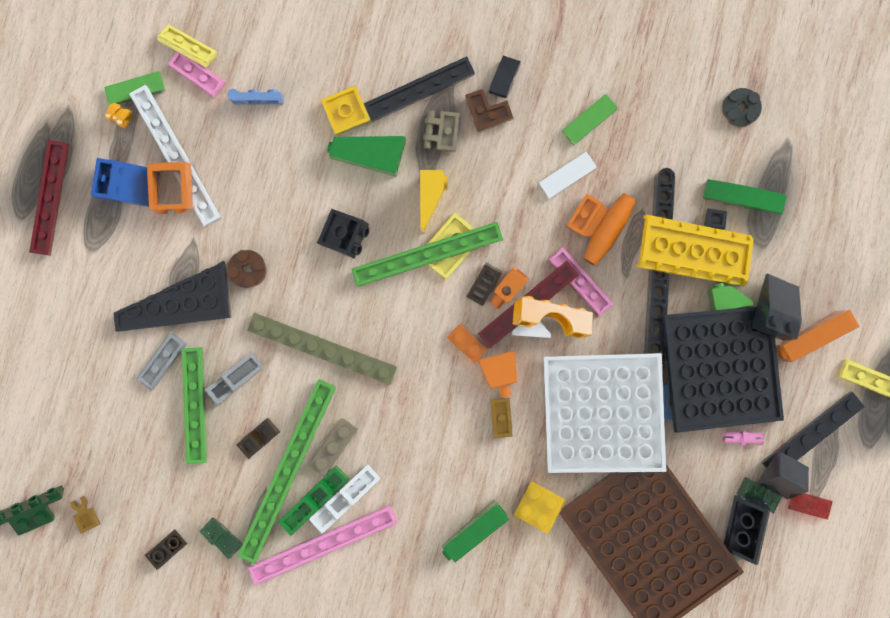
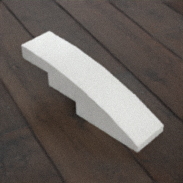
M366 465L324 504L309 521L322 534L381 478L369 465Z

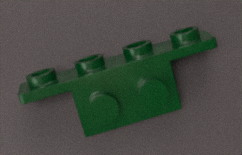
M63 486L50 488L45 493L34 495L24 502L15 503L5 510H0V525L8 522L19 536L54 521L55 515L48 505L62 499Z

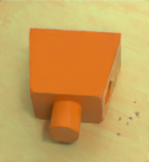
M514 267L494 290L496 295L490 303L497 309L505 301L509 304L530 278L517 267ZM506 286L511 289L509 294L503 290Z
M511 351L478 360L490 389L498 387L501 398L511 396L512 392L509 384L517 382L515 352Z

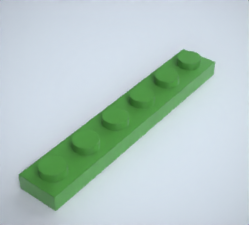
M203 347L182 348L186 464L207 463Z

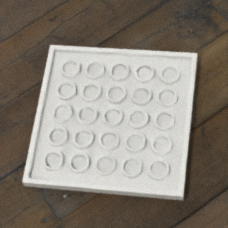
M662 353L544 357L548 473L666 472Z

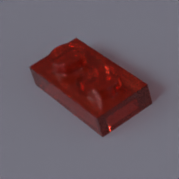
M804 493L791 498L788 509L828 520L833 501Z

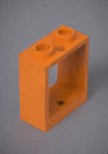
M147 163L149 210L156 211V214H168V210H175V213H187V209H193L191 163ZM180 171L182 204L159 205L157 172Z

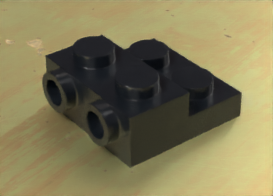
M331 208L317 244L355 259L356 255H360L362 251L361 243L363 238L369 235V223Z

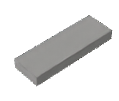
M170 332L139 374L137 380L149 389L154 390L187 343Z

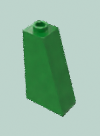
M334 137L333 142L328 144L327 153H329V157L333 160L396 177L406 144V137Z
M494 499L442 545L443 555L449 561L452 559L456 563L509 520L507 513Z

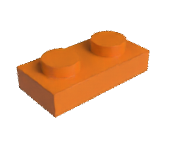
M461 324L447 337L473 363H476L488 350Z

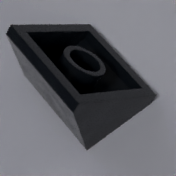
M778 450L757 483L786 499H791L809 492V467Z

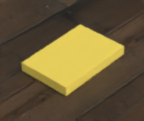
M454 213L427 244L473 230L474 228L458 214ZM471 251L429 264V266L447 280Z

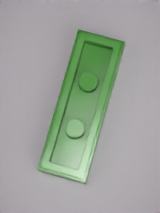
M157 71L104 87L109 105L114 102L122 104L132 101L129 93L144 85L148 86L152 95L166 91L161 73Z
M605 94L565 127L562 132L575 145L613 114L618 107Z

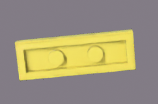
M169 24L158 35V41L206 68L217 56V51Z
M844 359L838 374L839 378L890 398V376Z

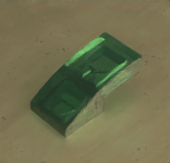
M744 477L736 493L740 496L764 499L771 509L770 512L773 514L782 496Z
M214 517L199 531L227 559H231L243 545L230 530Z

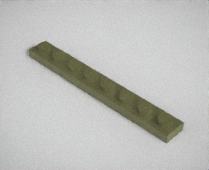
M257 313L253 314L247 331L389 385H391L397 369L394 365Z

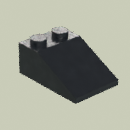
M767 273L751 328L782 341L797 340L802 323L799 287Z

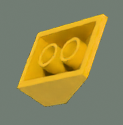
M420 170L421 233H426L444 196V190H448L447 175H444V170Z

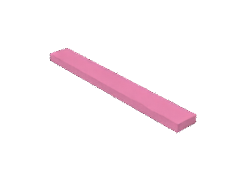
M388 505L250 565L248 570L254 584L257 585L395 525L398 522L391 506Z

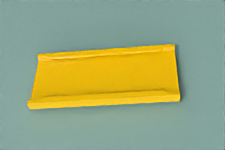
M651 215L643 216L645 223L639 264L636 267L740 287L746 286L749 278L754 241L751 235Z

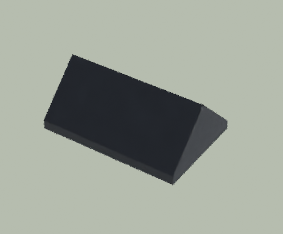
M734 495L724 545L731 554L754 565L759 563L771 510L764 499Z

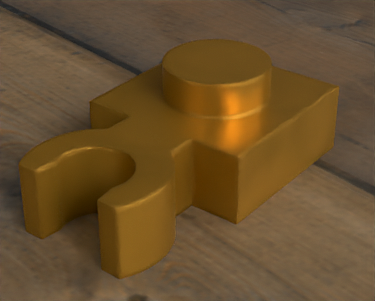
M85 496L80 498L81 506H78L76 501L70 502L72 509L78 513L73 518L80 533L101 525L94 508H87L88 500Z

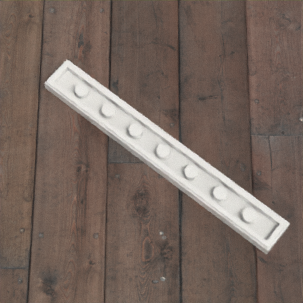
M144 85L129 93L167 162L190 163L148 86ZM191 164L193 208L203 226L207 227L221 219V216ZM180 171L173 172L179 184L181 185Z

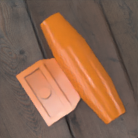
M623 193L607 211L602 202L588 194L585 195L566 227L582 237H591L583 256L586 262L596 266L613 247L629 220L636 202L633 197Z

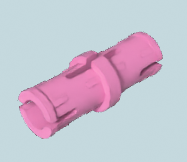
M745 430L740 432L723 431V436L731 437L722 438L723 443H740L742 446L746 444H764V440L756 439L764 438L763 433H747Z

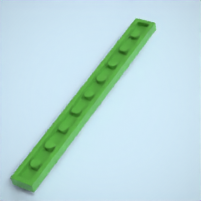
M318 379L238 553V557L256 564L335 392L336 386Z

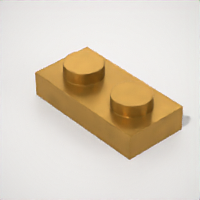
M510 398L490 399L493 438L513 437Z

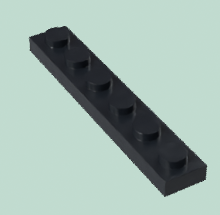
M466 56L364 103V106L371 121L374 122L475 75V72Z
M850 391L761 463L767 469L778 450L795 460H799L865 406L854 392Z

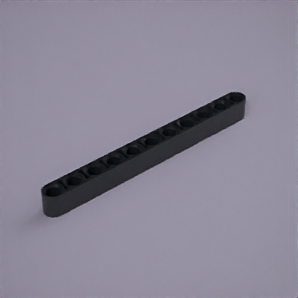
M663 168L655 175L652 216L659 217V211H663L667 216L666 219L673 220L675 173L670 168ZM661 174H666L669 177V181L663 182ZM660 193H665L668 196V200L662 201L659 196ZM649 270L644 354H653L650 348L652 344H656L659 347L658 353H662L663 373L665 343L662 315H667L670 273L663 272L662 278H659L654 270ZM655 287L661 288L662 295L660 297L654 294ZM654 306L660 307L661 314L659 316L654 315ZM653 325L659 326L660 332L658 335L652 333Z

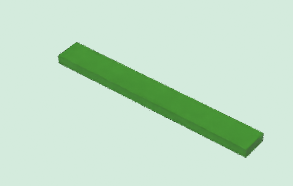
M494 222L352 268L357 287H361L503 241L498 222Z

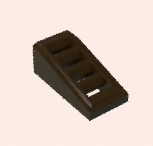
M486 262L466 297L483 306L500 278L502 271ZM487 270L496 276L493 278L486 274L485 271ZM484 277L492 283L488 284L481 280V278ZM480 284L488 290L484 291L483 289L477 287V285ZM474 290L484 295V297L481 298L474 294Z

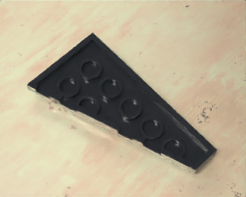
M225 261L114 312L115 332L231 318Z

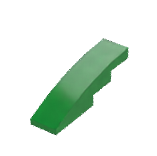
M707 179L703 198L724 202V204L741 206L744 209L783 214L787 195Z
M336 465L278 523L292 536L349 478Z

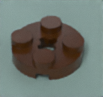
M240 250L231 257L227 273L232 282L237 286L250 288L262 283L267 274V267L263 257L257 252ZM248 264H250L252 272H247L246 274H244V269H242L243 266H247Z

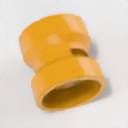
M114 102L108 107L105 118L111 122L115 121L118 126L125 128L130 123L133 113L128 109H122L119 104Z

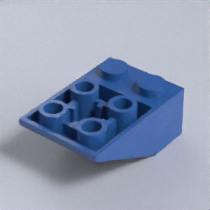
M97 158L91 196L99 200L149 207L147 167ZM157 172V183L159 181L160 172Z

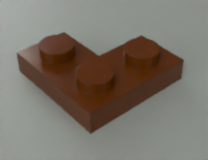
M483 89L465 95L477 132L514 119L508 101L489 106Z

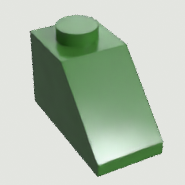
M724 283L715 284L713 289L707 290L711 311L754 305L750 298L732 286H725Z

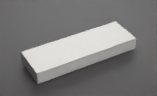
M585 152L539 182V185L548 199L596 169L597 166L588 153Z

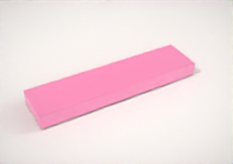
M563 247L548 260L555 269L565 261L570 263L579 276L569 284L598 317L613 305L610 299Z

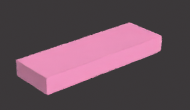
M176 52L168 63L169 67L214 98H216L226 84L225 81L208 69L179 52Z

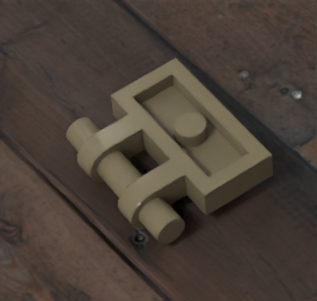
M429 110L424 123L426 125V131L423 135L424 149H431L432 142H437V150L456 152L460 113L441 111L440 118H435V111ZM435 125L439 126L438 135H433Z

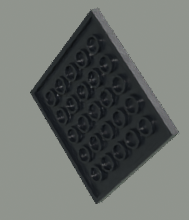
M757 307L662 315L674 432L784 420L775 337L751 328Z

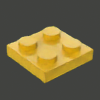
M356 85L321 99L336 136L371 122Z
M531 481L514 516L549 534L566 499Z

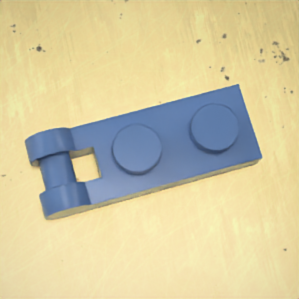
M230 89L227 93L228 98L236 105L284 104V96L281 92L274 89L267 90V92H260L259 90L238 92L236 89Z

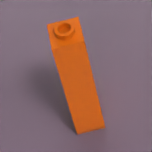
M850 310L835 311L799 332L797 340H786L778 344V354L782 360L794 362L860 326Z

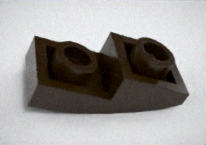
M174 529L144 556L158 570L185 547L187 542Z

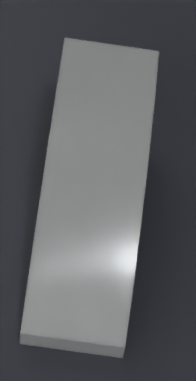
M251 352L205 389V393L218 407L264 367Z

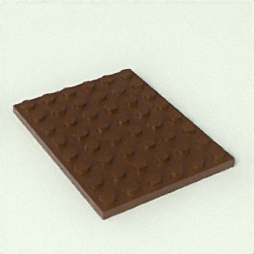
M667 464L666 472H612L562 508L559 513L633 618H682L744 573Z

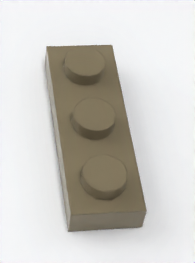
M342 418L309 466L325 477L358 428Z

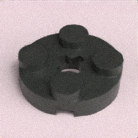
M738 88L731 91L722 104L724 117L729 120L730 124L736 127H746L755 122L762 110L759 94L747 88ZM743 103L746 109L740 112L741 110L737 108V105Z

